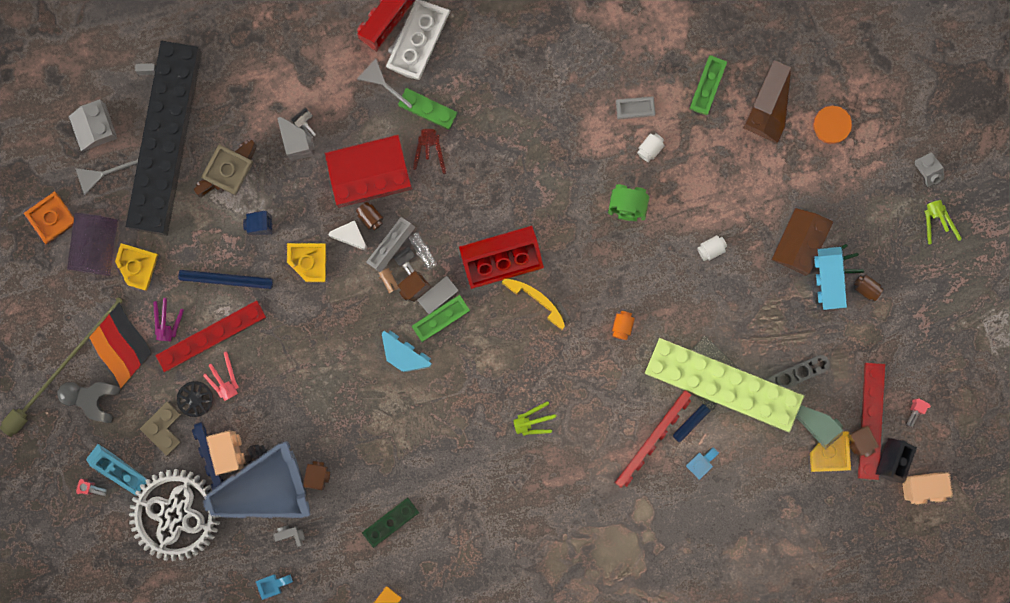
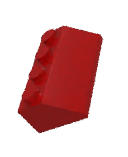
M380 0L379 6L377 8L374 7L368 15L370 18L366 23L362 22L358 27V38L377 52L416 0Z
M532 226L459 246L471 289L544 268L537 238Z

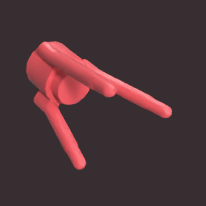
M224 352L232 384L229 381L224 383L212 364H209V368L220 386L218 387L207 374H204L203 377L215 389L220 398L223 397L224 401L238 394L236 389L239 387L234 377L228 353Z

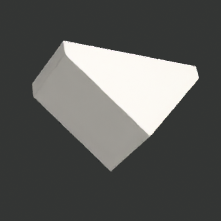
M355 221L329 232L330 238L365 251L367 249Z

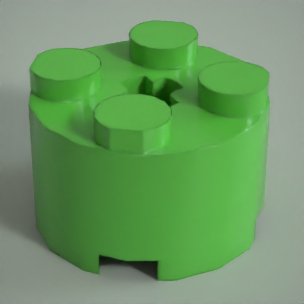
M617 184L611 193L608 213L609 215H613V213L618 214L619 219L627 221H637V218H641L644 221L650 197L646 194V189L636 187L634 190L627 188L625 185Z

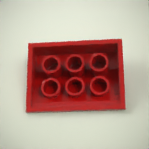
M399 135L325 153L332 190L338 208L412 190Z

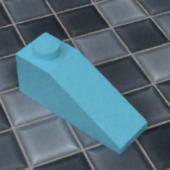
M99 444L96 445L86 459L92 468L136 495V491L142 490L140 488L141 484H146L144 476Z

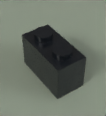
M888 438L876 475L889 481L905 483L917 447L904 440Z

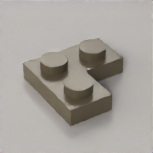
M166 402L140 430L166 456H169L182 443L169 430L182 415L169 402Z

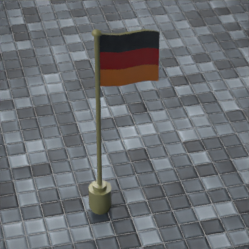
M116 298L117 301L23 410L13 408L4 418L0 429L9 437H12L14 434L16 435L28 422L26 418L28 415L25 412L89 338L100 358L114 374L120 388L127 383L151 355L145 339L129 321L121 305L123 302L121 298Z

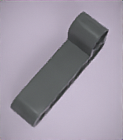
M815 356L764 380L787 389L827 371L830 362L826 356ZM818 361H823V365L821 367H817L814 369L810 367L812 365L817 364ZM799 367H804L806 369L807 373L805 377H800L798 375ZM783 374L789 378L787 385H783L780 382V377Z

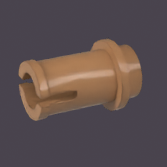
M389 268L381 271V273L379 272V279H382L388 293L399 289L392 275L393 271H390Z

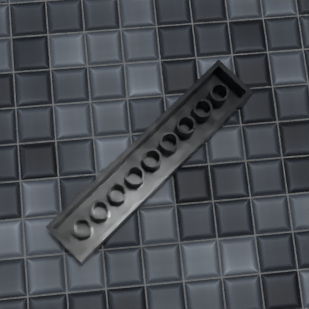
M162 40L160 42L125 226L130 230L168 236L202 51L198 46Z

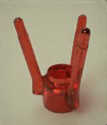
M422 129L421 136H418L413 169H417L422 143L423 146H426L427 160H429L430 147L434 146L435 143L442 173L446 174L439 136H436V130Z

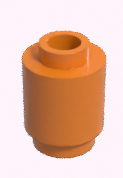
M621 311L620 314H616L612 328L613 337L628 340V336H631L635 318L631 317L632 313Z

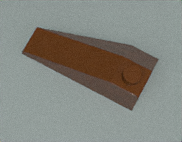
M773 60L743 126V129L776 144L786 125L791 67Z

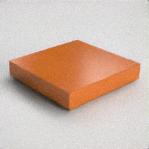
M55 191L24 213L46 245L78 223Z

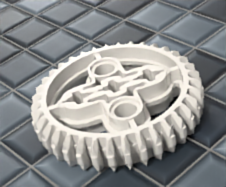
M174 469L173 475L171 470H166V476L163 472H159V478L156 475H152L153 482L150 479L145 480L148 486L140 485L143 492H135L136 495L140 496L139 498H132L136 505H130V508L135 509V512L129 513V516H134L135 520H131L129 523L135 524L136 527L132 528L131 531H138L134 538H142L138 544L146 543L144 546L145 551L150 547L152 548L150 551L151 555L158 551L157 558H161L164 554V560H168L171 555L172 561H176L178 555L179 560H184L185 554L187 559L191 558V551L194 555H198L197 548L200 551H204L205 548L202 544L210 545L207 538H215L211 531L218 532V529L213 526L220 525V521H215V517L219 516H211L208 511V523L206 524L202 513L191 509L194 494L189 486H194L204 498L211 489V485L204 487L206 480L198 482L200 479L199 475L192 479L193 472H189L187 477L186 470H182L180 475L178 469ZM170 481L184 482V485L177 486L172 490L169 499L156 496L146 501L147 496L157 486ZM184 492L183 496H185L186 499L181 500V498L178 495ZM155 503L161 505L160 513L154 512L153 506ZM143 506H145L146 513L150 518L159 521L156 536L161 543L160 545L155 543L144 529L142 523ZM176 512L179 518L173 519L174 516L171 513ZM192 516L197 519L195 527L189 524V519ZM204 529L201 537L193 544L180 549L166 548V545L173 544L178 540L181 531L198 533ZM169 530L172 536L166 537L167 534L164 531Z

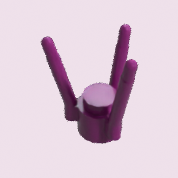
M164 297L160 326L157 301L153 303L155 335H157L156 340L171 342L172 337H176V331L184 309H180L171 330V326L166 325L167 298Z

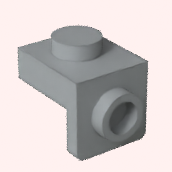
M932 152L915 160V166L925 177L927 187L938 184L944 179V167Z
M287 525L278 528V533L273 534L275 542L294 536L298 547L302 546L305 540L302 529L299 530L298 526L289 529Z

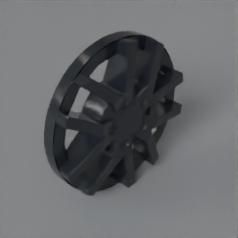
M188 382L180 388L177 394L178 408L182 413L190 417L203 416L210 410L213 404L212 392L202 382ZM195 384L199 385L198 392L194 391ZM189 385H192L191 392L186 389ZM202 387H204L207 390V392L201 393ZM183 390L188 393L187 397L181 395ZM209 395L210 400H203L202 396ZM180 398H183V399H185L186 401L181 404V403H180ZM209 402L208 407L205 409L202 403ZM188 403L190 406L185 411L182 407ZM200 406L203 412L198 413L197 407ZM193 408L195 414H191L188 412Z

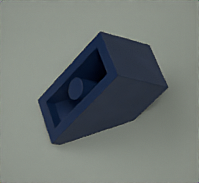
M267 211L246 214V219L243 220L244 231L247 230L249 235H272V215Z

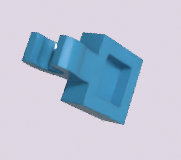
M713 447L704 456L699 452L686 467L700 480L713 467L709 462L719 452Z
M274 574L255 582L263 600L281 593L280 587L293 582L291 575L277 579Z

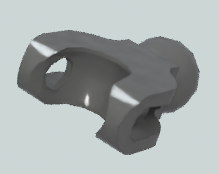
M66 382L59 387L57 396L59 401L66 406L75 405L81 407L89 419L111 423L112 415L101 410L99 401L106 394L118 395L121 388L104 382L95 383L88 388L80 387L74 382Z

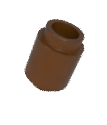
M365 202L356 210L358 218L368 230L373 229L375 231L383 224L381 222L383 217L372 204Z
M866 274L863 277L860 275L854 282L856 286L854 290L868 300L876 301L884 290L880 287L881 284Z

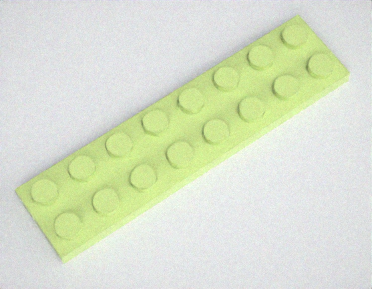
M661 338L658 340L645 371L646 375L789 433L804 398V395Z

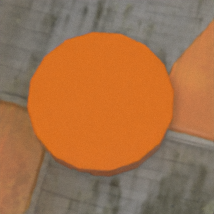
M833 105L820 110L813 122L816 136L821 141L829 144H835L846 139L852 127L851 117L847 111Z

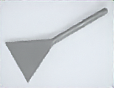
M377 59L357 78V80L383 85L405 105L412 108V105L385 83Z
M138 159L103 172L76 169L84 195L104 175L137 164Z

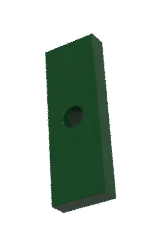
M406 498L364 530L362 534L374 548L420 512L411 500ZM389 519L394 521L393 526H388L387 521Z

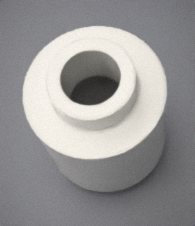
M656 133L654 135L650 134L640 145L637 154L647 162L651 159L654 160L665 146L663 144L664 139Z
M716 235L701 243L697 250L704 261H710L725 253L727 244L723 237L719 238Z

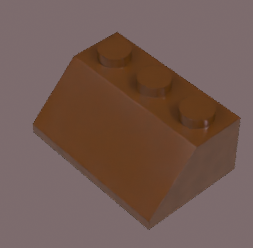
M795 208L771 260L807 276L814 266V256H818V249L822 248L833 221L816 213Z

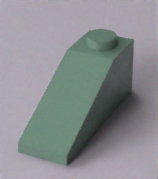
M803 405L800 406L796 418L825 449L843 435V425L836 418L833 420L826 414Z

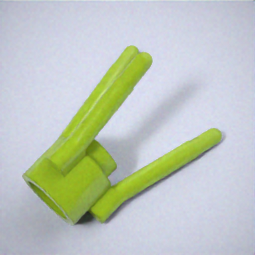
M938 200L927 204L928 210L924 212L926 215L928 244H932L930 216L933 219L940 218L946 232L949 231L946 223L947 220L953 233L961 241V236L942 201Z
M547 401L524 414L517 415L518 418L513 419L516 433H522L523 436L552 433L551 429H528H532L531 425L554 419L557 415L545 416L531 421L529 417L525 418L549 405V402Z

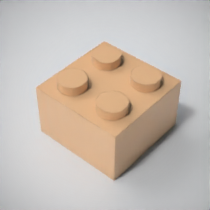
M227 431L207 437L216 475L244 469L246 460L244 453L240 452L239 446L242 443L239 434L236 435L235 431Z
M938 472L907 476L905 483H902L904 498L911 501V504H925L927 499L935 502L947 501L946 497L952 496L949 473Z

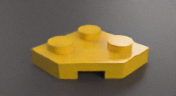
M121 243L115 262L126 284L147 291L158 254Z
M287 243V263L306 282H326V244Z
M849 431L843 432V435L826 449L820 443L810 452L811 472L851 470L850 446L847 436Z

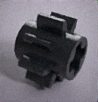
M252 445L246 450L248 455H245L244 458L250 464L266 454L268 450L265 449L264 445Z

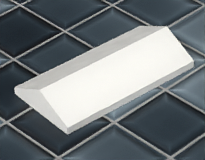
M416 0L386 67L403 76L420 80L450 10L422 0Z

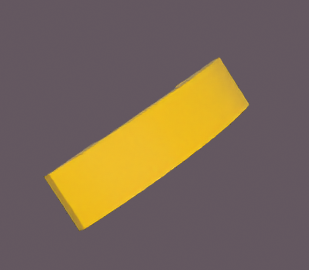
M504 279L502 281V284L516 295L521 290L525 291L551 312L547 317L549 321L561 330L565 328L560 313L541 292L516 280Z

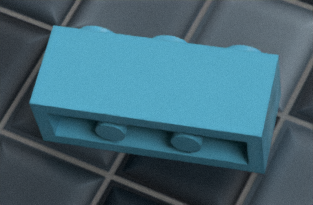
M841 247L818 249V256H814L815 268H819L820 274H816L817 286L821 285V291L818 292V302L823 304V310L847 308Z

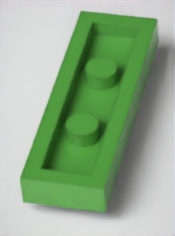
M709 55L689 108L690 110L708 115L727 61Z
M408 88L405 89L402 97L412 105V108H409L401 100L398 103L399 107L450 130L457 116L456 111Z
M458 295L412 325V328L423 343L470 312L461 296Z

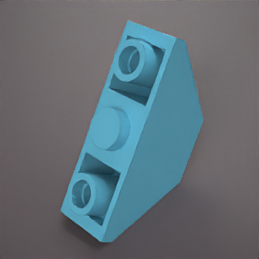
M383 331L382 338L385 355L389 363L402 372L425 369L432 366V363L429 362L430 357L422 352L420 355L414 352V346L406 341L404 344L398 341L399 336L392 331L388 333Z

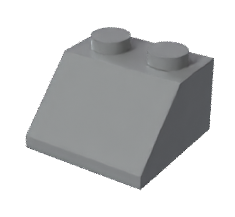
M100 99L81 106L69 115L82 152L118 139L107 107Z
M277 118L286 155L289 159L294 161L313 156L312 150H315V145L311 136L284 118Z

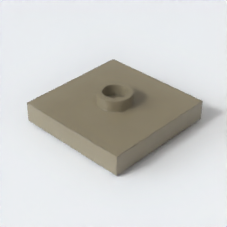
M219 144L201 178L236 196L254 162Z

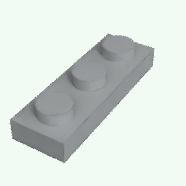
M401 217L366 263L381 273L404 241L411 235L415 226Z

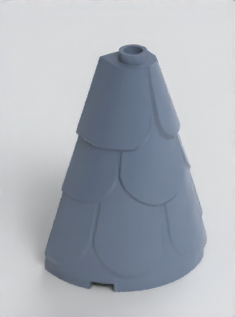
M286 441L276 445L259 459L254 460L239 473L230 476L205 496V500H203L205 510L209 511L211 516L246 518V516L303 518L310 516L309 502H306V489L303 487L304 482L294 452L289 450L291 448L289 442Z

